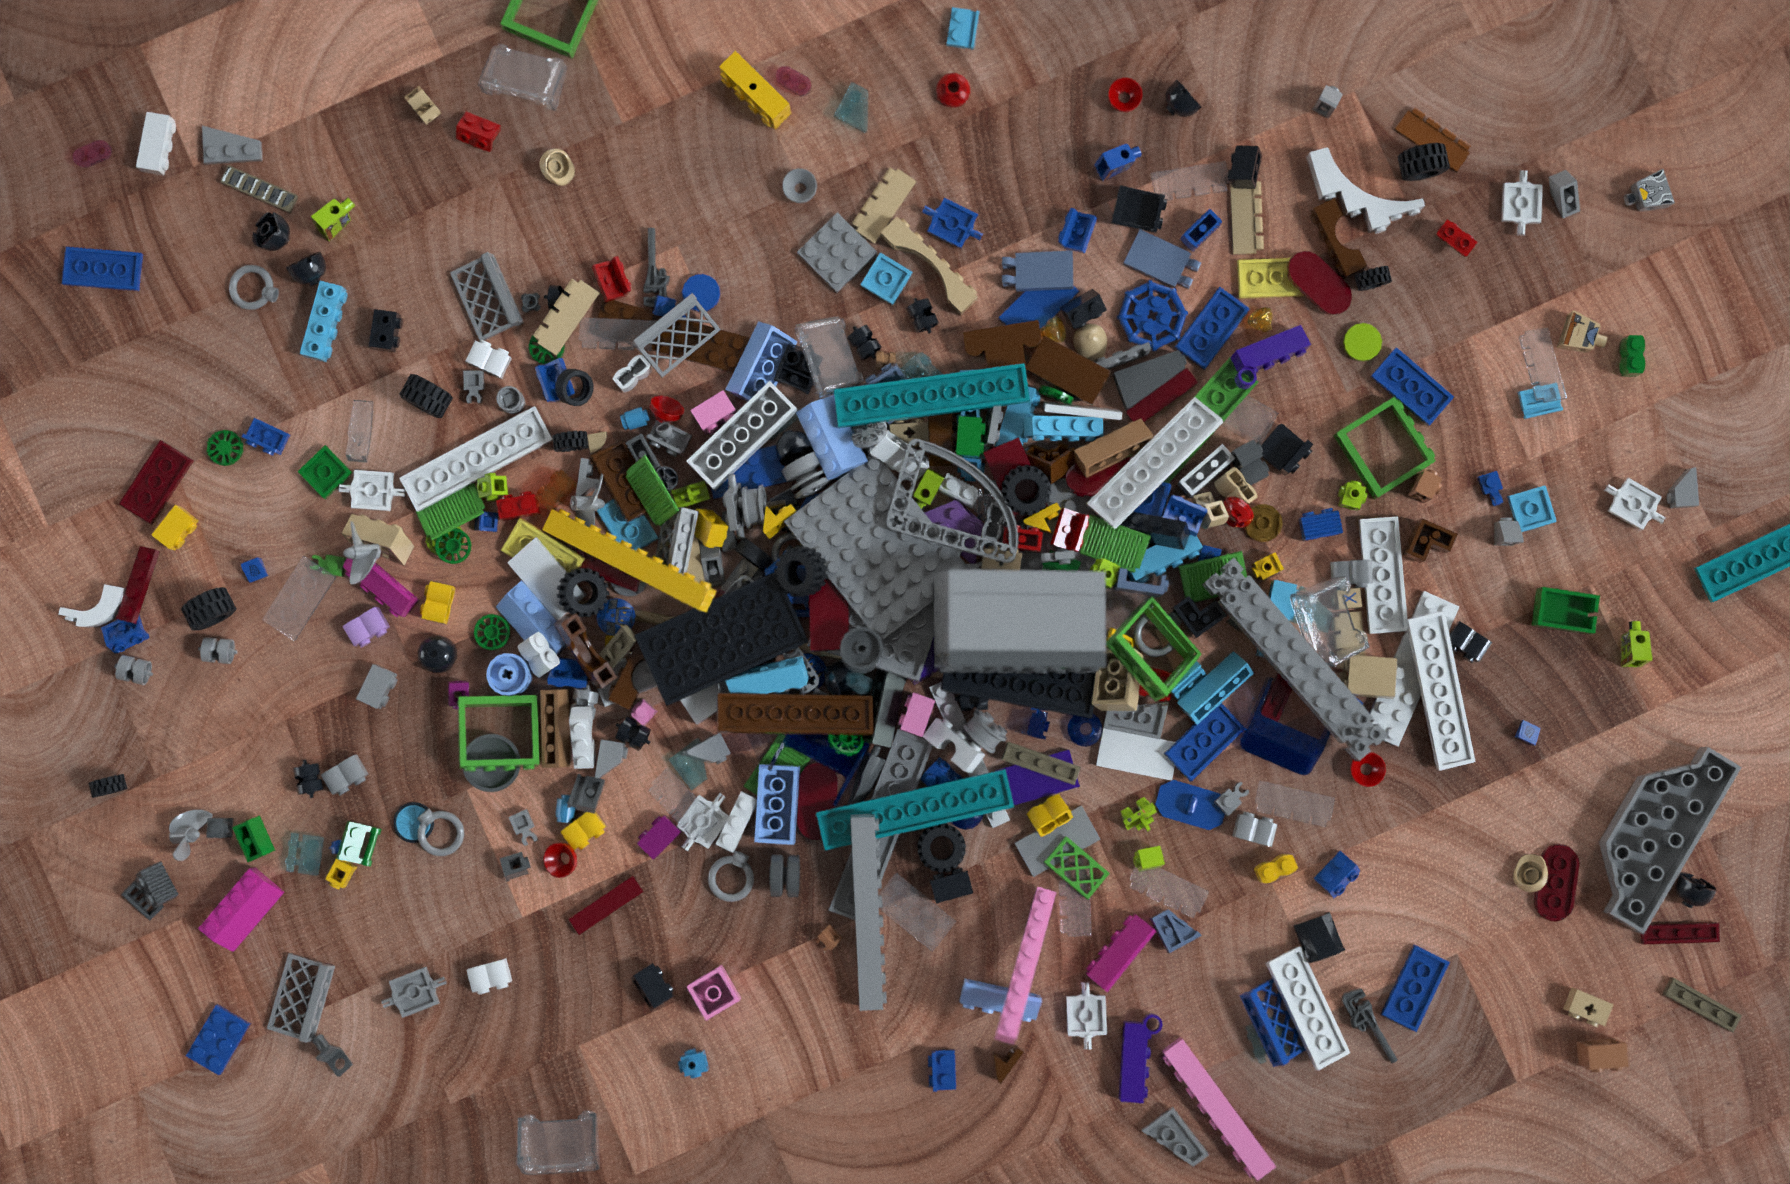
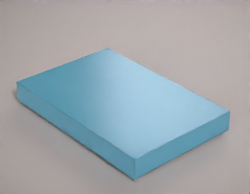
M613 499L607 502L603 508L597 510L609 532L617 537L616 541L620 543L622 540L629 542L634 550H637V548L643 549L659 539L645 515L626 523Z

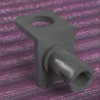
M323 1034L316 1036L312 1040V1043L320 1051V1054L316 1057L317 1061L326 1062L337 1077H340L353 1065L342 1048L330 1045ZM339 1058H343L345 1061L342 1069H337L335 1066Z

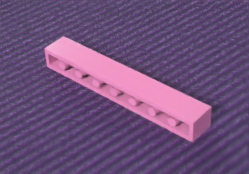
M1037 887L994 1038L996 1040L1009 1044H1014L1016 1041L1056 896L1054 891Z
M1179 1037L1163 1049V1060L1169 1067L1173 1065L1176 1070L1174 1075L1180 1083L1183 1081L1188 1087L1185 1090L1192 1099L1196 1097L1200 1102L1197 1106L1202 1113H1208L1211 1117L1209 1122L1215 1131L1219 1128L1222 1132L1221 1139L1226 1146L1231 1145L1235 1151L1232 1154L1237 1161L1244 1162L1246 1165L1244 1170L1250 1178L1254 1176L1258 1181L1276 1168L1275 1164L1184 1040Z

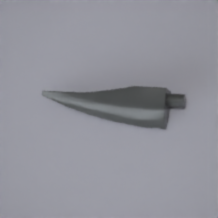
M874 744L871 752L865 751L858 766L847 805L864 801L878 781L886 762L885 759L878 756L881 750L880 746Z

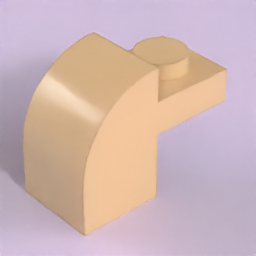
M420 86L404 97L426 125L441 114L440 110Z
M1211 492L1192 497L1194 504H1199L1207 509V513L1201 523L1202 528L1207 529L1226 523L1229 515L1222 500L1215 502Z

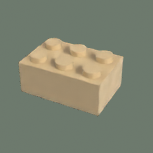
M1133 648L1143 659V655L1140 652H1138L1135 648ZM1106 649L1104 651L1106 652V667L1100 668V672H1096L1092 705L1101 711H1137L1140 684L1110 649Z

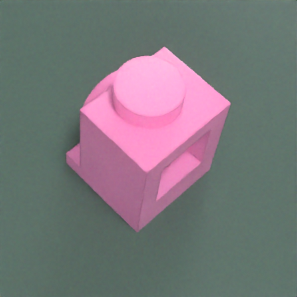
M642 699L641 702L639 701L633 707L631 716L641 725L645 726L658 711L646 700Z

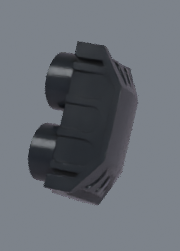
M789 343L777 369L774 381L784 383L809 395L824 357L806 348Z
M1330 912L1293 925L1308 963L1317 962L1345 951Z

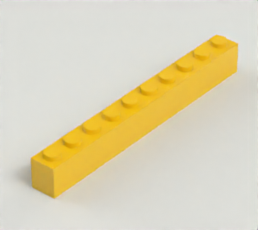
M560 509L559 512L551 510L542 529L543 531L698 610L707 612L716 593V590L710 588L712 584L704 580L698 582L694 580L696 576L688 572L682 574L678 572L680 568L672 564L666 566L662 564L664 560L656 556L650 558L647 556L648 552L637 548V550L632 549V544L622 540L620 543L616 541L617 537L608 532L603 534L600 532L601 528L592 524L589 527L585 525V520L576 516L573 519L569 517L571 513Z

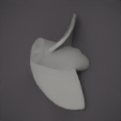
M601 474L592 496H571L570 499L571 509L575 511L577 517L585 520V525L589 527L591 524L595 525V511L605 506V502L597 497L602 485L603 474Z
M352 521L350 524L354 545L345 549L343 555L353 560L350 584H357L368 575L376 559L380 558L381 549L378 544L364 545Z
M191 810L173 818L169 824V839L173 844H179L173 853L175 860L183 861L189 857L191 849L188 843L195 842L199 838L200 833L198 830L207 823V818H212V813L204 810Z

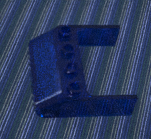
M1266 677L1245 727L1246 729L1240 739V746L1244 751L1294 773L1308 775L1312 772L1322 755L1331 733L1325 727L1321 738L1317 739L1261 714V707L1274 679Z
M786 734L767 770L771 771L784 748L791 747L845 777L846 781L833 803L834 806H837L865 755L869 743L864 742L861 750L856 755L847 756L842 753L839 755L835 753V749H831L827 739L828 735Z

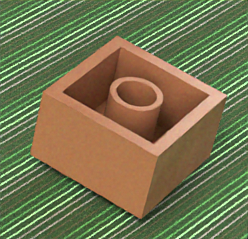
M1616 1038L1576 1041L1578 1065L1585 1067L1586 1070H1591L1592 1073L1603 1072V1069L1611 1068V1071H1622L1623 1067H1629L1626 1042Z

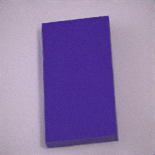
M1069 749L1048 755L1073 764ZM1018 765L1002 768L1006 770L1014 805L1080 787L1078 778L1075 785Z

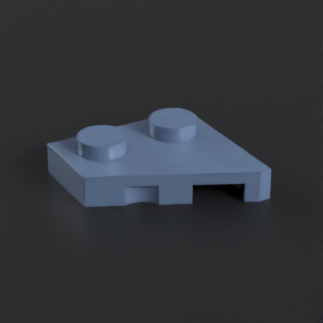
M1169 909L1150 918L1167 953H1171L1201 936L1198 931H1195L1185 921L1179 919Z

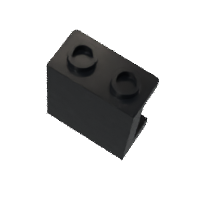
M1119 185L1111 223L1156 233L1157 229L1161 230L1163 218H1160L1161 211L1166 209L1167 199H1164V194Z

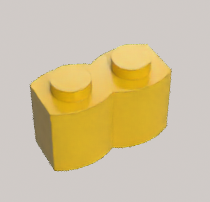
M430 581L424 590V596H426L425 604L422 603L420 607L422 619L447 624L456 587Z
M1060 794L1050 796L1043 804L1032 807L1027 813L1031 824L1040 837L1048 835L1057 827L1066 824L1073 818L1069 807Z
M596 811L595 814L586 812L564 828L561 834L574 850L579 848L581 851L589 845L588 840L593 836L597 839L604 834L605 831L603 829L607 826Z
M1281 854L1272 861L1258 864L1254 871L1259 882L1271 883L1277 880L1280 875L1286 876L1294 873L1298 866L1293 855Z

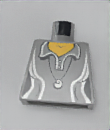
M1664 169L1634 183L1631 186L1632 193L1624 195L1625 204L1627 206L1636 204L1640 212L1668 208L1675 203Z

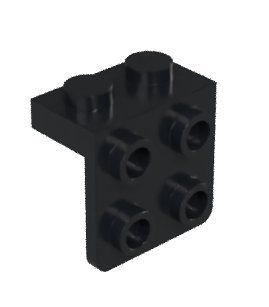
M1279 424L1261 445L1263 449L1262 455L1265 460L1286 476L1289 473L1293 474L1300 467L1298 462L1302 458L1306 459L1312 453L1310 448L1314 444L1309 440L1304 442L1284 424Z

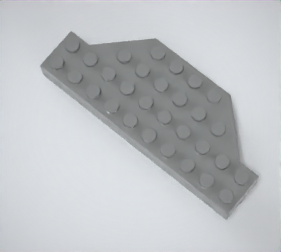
M1700 747L1689 764L1637 776L1599 841L1612 891V897L1605 907L1604 913L1635 932L1645 933L1742 768L1741 766L1709 747Z

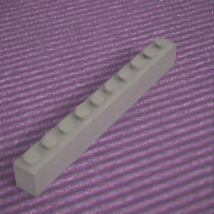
M874 814L851 815L860 1011L883 1010V1004L887 1003L886 992H882V984H886V974L882 973L881 965H885V953L881 954L880 946H884V934H880V927H883V915H879V908H882V896H878V889L882 888L881 877H877V869H881L880 857L876 858V850H880V840L875 837V831H879V819H875Z

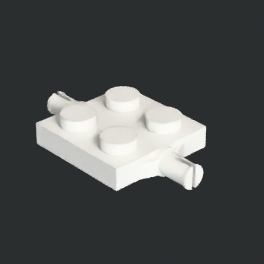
M1526 170L1519 171V182L1504 183L1502 191L1501 222L1517 224L1518 236L1525 235V224L1541 223L1543 185L1527 182L1528 171Z
M354 470L351 485H339V492L350 493L352 509L391 511L393 496L405 497L406 491L405 489L394 488V473Z
M1626 478L1619 489L1608 484L1604 490L1614 496L1608 512L1639 530H1643L1651 519L1662 524L1666 518L1656 512L1657 505L1662 497L1630 478Z
M719 793L713 802L698 795L677 825L688 837L681 846L682 848L689 851L692 844L697 842L709 849L724 828L729 817L719 807L726 798L724 795L722 796Z
M1081 982L1082 994L1066 996L1068 1036L1084 1038V1049H1087V1042L1088 1049H1092L1091 1037L1107 1035L1106 996L1090 994V982H1086V990L1085 982Z

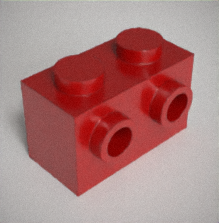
M531 491L522 492L517 497L504 495L501 496L500 500H496L499 519L502 521L541 515L538 496L532 494Z
M1016 525L1018 531L1017 549L1041 553L1043 532H1040L1039 528L1028 527V530L1020 529L1021 526ZM1004 527L1002 543L1009 545L1008 528Z

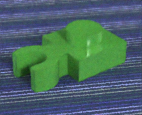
M318 555L312 556V558L318 559L319 563L317 566L310 565L311 569L320 570L323 568V574L343 577L345 570L343 565L347 558L326 555L325 560H323Z

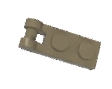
M627 625L622 626L599 653L613 670L637 642L635 634Z

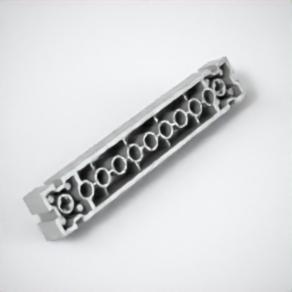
M1235 558L1219 569L1222 572L1220 576L1215 573L1202 584L1211 596L1217 594L1220 598L1218 604L1334 738L1339 743L1345 742L1348 745L1345 750L1354 761H1360L1371 751L1368 748L1370 745L1377 746L1389 736L1379 724H1372L1370 722L1373 718L1371 714L1250 575L1245 578L1241 574L1244 569Z

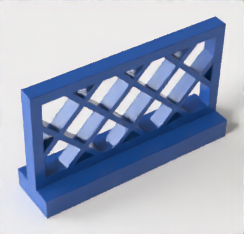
M1273 978L1239 996L1272 1066L1276 1067L1289 1063L1290 1059L1306 1049L1304 1045H1297L1299 1034L1296 1027L1295 1029L1288 1027L1290 1020L1288 1010L1280 1009L1282 997L1279 991L1278 993L1271 991L1274 983ZM1260 990L1266 993L1264 1002L1260 1001L1257 992ZM1270 995L1277 997L1275 1006L1268 1004ZM1267 1008L1274 1010L1272 1020L1267 1016ZM1279 1013L1285 1015L1284 1024L1277 1022ZM1276 1026L1283 1028L1281 1038L1275 1032ZM1287 1030L1294 1033L1292 1042L1285 1040ZM1284 1044L1291 1046L1289 1055H1286L1283 1049Z

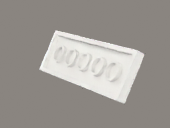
M1398 516L1360 519L1358 521L1362 560H1372L1373 583L1367 584L1365 588L1369 634L1408 631Z
M1297 946L1266 962L1315 1070H1320L1350 1054L1301 946Z

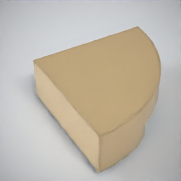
M606 431L587 435L590 454L598 452L604 446L607 440Z

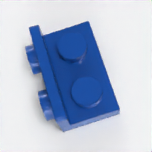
M140 614L136 624L116 620L101 627L106 646L115 654L123 652L127 648L150 638L143 628Z
M955 1049L931 1050L932 1055H928V1067H932V1075H929V1087H933V1092H937V1090H956Z

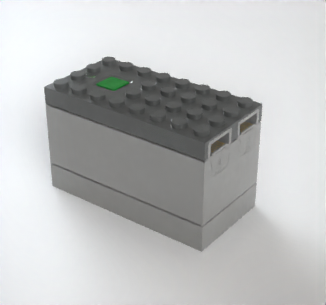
M946 570L934 575V669H940V673L957 671L959 673H1047V670L1054 671L1055 674H1065L1066 670L1073 672V674L1100 672V668L1106 667V652H1104L1106 651L1105 572Z

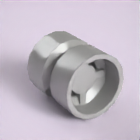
M505 386L497 393V403L505 412L518 414L524 409L525 398L515 387Z

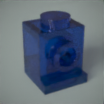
M1037 710L1036 713H1031L1026 732L1027 736L1046 740V736L1043 733L1048 731L1050 721H1047V712Z

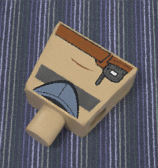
M1572 311L1567 314L1557 348L1588 353L1593 350L1594 345L1604 348L1607 337L1598 334L1600 329L1599 323L1576 311Z

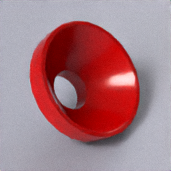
M958 73L944 75L936 87L937 98L944 106L949 108H957L964 105L970 96V85L967 79ZM953 82L957 83L959 90L957 92H950L948 85Z
M1128 77L1119 78L1114 81L1108 91V99L1111 106L1123 113L1135 110L1140 105L1143 97V91L1139 83ZM1121 93L1129 95L1130 100L1127 103H1122L1119 100Z
M658 395L654 396L650 401V410L656 417V420L661 423L675 422L681 419L684 414L682 404L673 398Z
M1227 497L1223 501L1228 515H1230L1226 521L1230 527L1244 528L1253 521V511L1245 501L1238 497Z
M1369 752L1360 761L1352 760L1350 773L1354 781L1359 785L1373 787L1384 779L1386 765L1378 754ZM1365 763L1371 766V772L1368 775L1362 774L1360 770L1361 766Z
M561 842L554 843L544 852V866L552 876L564 878L574 872L577 866V855L570 845ZM563 853H566L569 856V862L567 864H565L561 859V855Z

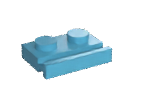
M952 7L947 46L974 50L979 11Z
M1557 383L1518 392L1524 419L1563 410Z
M1197 661L1171 690L1177 701L1207 676Z

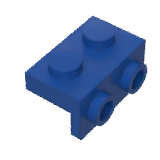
M1070 208L1069 213L1065 217L1063 230L1059 234V244L1064 249L1085 253L1097 217L1078 212L1075 208Z
M558 358L545 365L535 367L537 379L540 381L542 393L547 402L561 401L555 392V383L558 376L567 368L563 358ZM571 380L568 381L566 387L568 397L575 394Z
M254 418L247 434H243L242 437L247 439L245 443L255 448L257 445L264 447L263 452L273 456L274 453L281 455L290 434Z
M1171 495L1162 517L1187 522L1190 535L1196 537L1207 509L1199 504L1191 503L1180 496Z
M559 658L560 664L553 668L548 675V685L555 687L572 686L576 689L586 688L589 679L577 660Z
M940 757L920 778L927 786L963 779L960 774H957L950 767L948 762Z
M1339 851L1314 877V880L1335 898L1345 891L1346 886L1350 882L1358 878L1360 869L1343 852Z

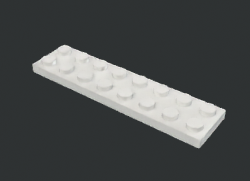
M1194 397L1087 502L1088 507L1112 528L1116 529L1223 423L1222 418Z
M534 406L399 479L416 511L419 512L476 482L477 479L485 477L484 474L493 473L552 442L553 438L537 408Z
M1423 591L1411 618L1444 611L1449 631L1459 606ZM1405 631L1394 658H1397L1394 699L1376 698L1370 711L1373 717L1370 722L1372 724H1379L1389 735L1383 741L1399 747L1421 696L1408 631Z
M1440 611L1406 619L1436 769L1440 771L1475 762L1445 612Z

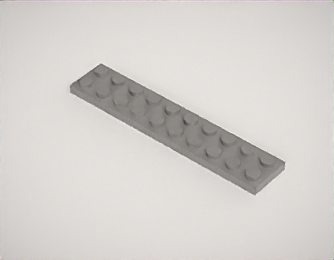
M898 729L871 799L917 789L933 745L923 738ZM899 834L879 838L880 850H876V858L880 857L881 869H877V877H881V880ZM851 850L829 911L856 921L853 853Z

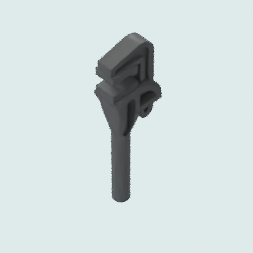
M648 228V270L643 286L644 293H658L659 291L660 296L667 297V286L670 282V276H667L664 268H661L659 271L656 268L655 228ZM656 295L644 297V306L654 308Z
M1358 988L1345 992L1341 1000L1351 1016L1352 1027H1357L1362 1032L1366 1030V1027L1370 1028L1390 1062L1395 1063L1398 1059L1378 1027L1370 1001L1364 1000L1362 1004L1356 1005V1009L1352 1002L1357 1003L1360 998L1366 996L1363 990Z

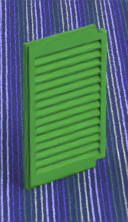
M646 455L627 470L625 477L656 526H662L680 511Z
M472 483L419 512L416 511V514L426 537L434 540L484 514L483 509H485L482 499L479 498L475 483Z
M1089 514V526L1084 532L1083 545L1079 553L1094 559L1104 558L1119 565L1120 568L1128 569L1132 573H1135L1136 568L1140 569L1151 536L1122 525L1114 529L1102 518Z
M1242 551L1178 566L1185 598L1190 596L1195 603L1218 597L1217 594L1211 596L1202 584L1215 573L1220 576L1222 572L1219 569L1233 558L1243 567L1244 570L1241 574L1246 578L1247 573Z
M779 734L759 764L800 766L801 774L810 761L811 756L807 755L809 751L784 734ZM759 764L743 786L755 795L758 793Z

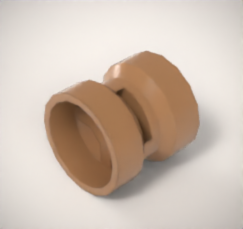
M877 351L876 370H881L889 363L891 365L895 364L896 352L885 354L883 351Z

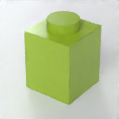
M1161 846L1141 849L1134 853V866L1138 867L1139 872L1160 868L1165 865Z

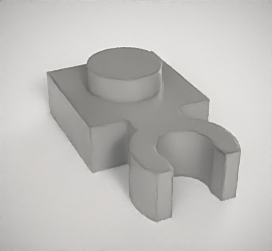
M463 371L464 390H469V394L466 397L467 403H472V396H476L477 403H481L482 396L479 390H484V371Z
M1074 550L1043 553L1040 555L1041 563L1059 562V565H1066L1075 559Z
M1242 782L1235 784L1233 792L1227 789L1214 801L1226 816H1229L1242 804L1239 798L1249 793L1248 789L1243 793L1239 791V787L1243 784Z
M528 809L508 817L516 835L522 833V843L525 846L528 845V836H531L534 842L538 840L537 835L530 830L535 825Z

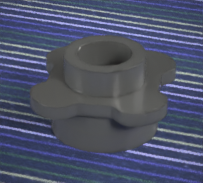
M538 293L523 294L521 296L522 310L524 312H529L530 310L539 311L541 309L539 305L540 295Z

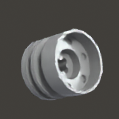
M815 452L797 459L781 470L787 482L797 481L791 487L792 492L801 489L795 494L797 500L820 492L832 481L826 477L821 479L825 473L823 470H816L820 463Z

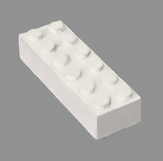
M769 381L687 460V463L716 491L728 479L727 475L737 471L796 414L797 408Z

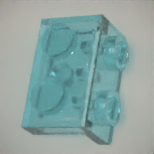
M923 352L914 355L900 368L907 379L943 375L940 370L933 366L931 359Z

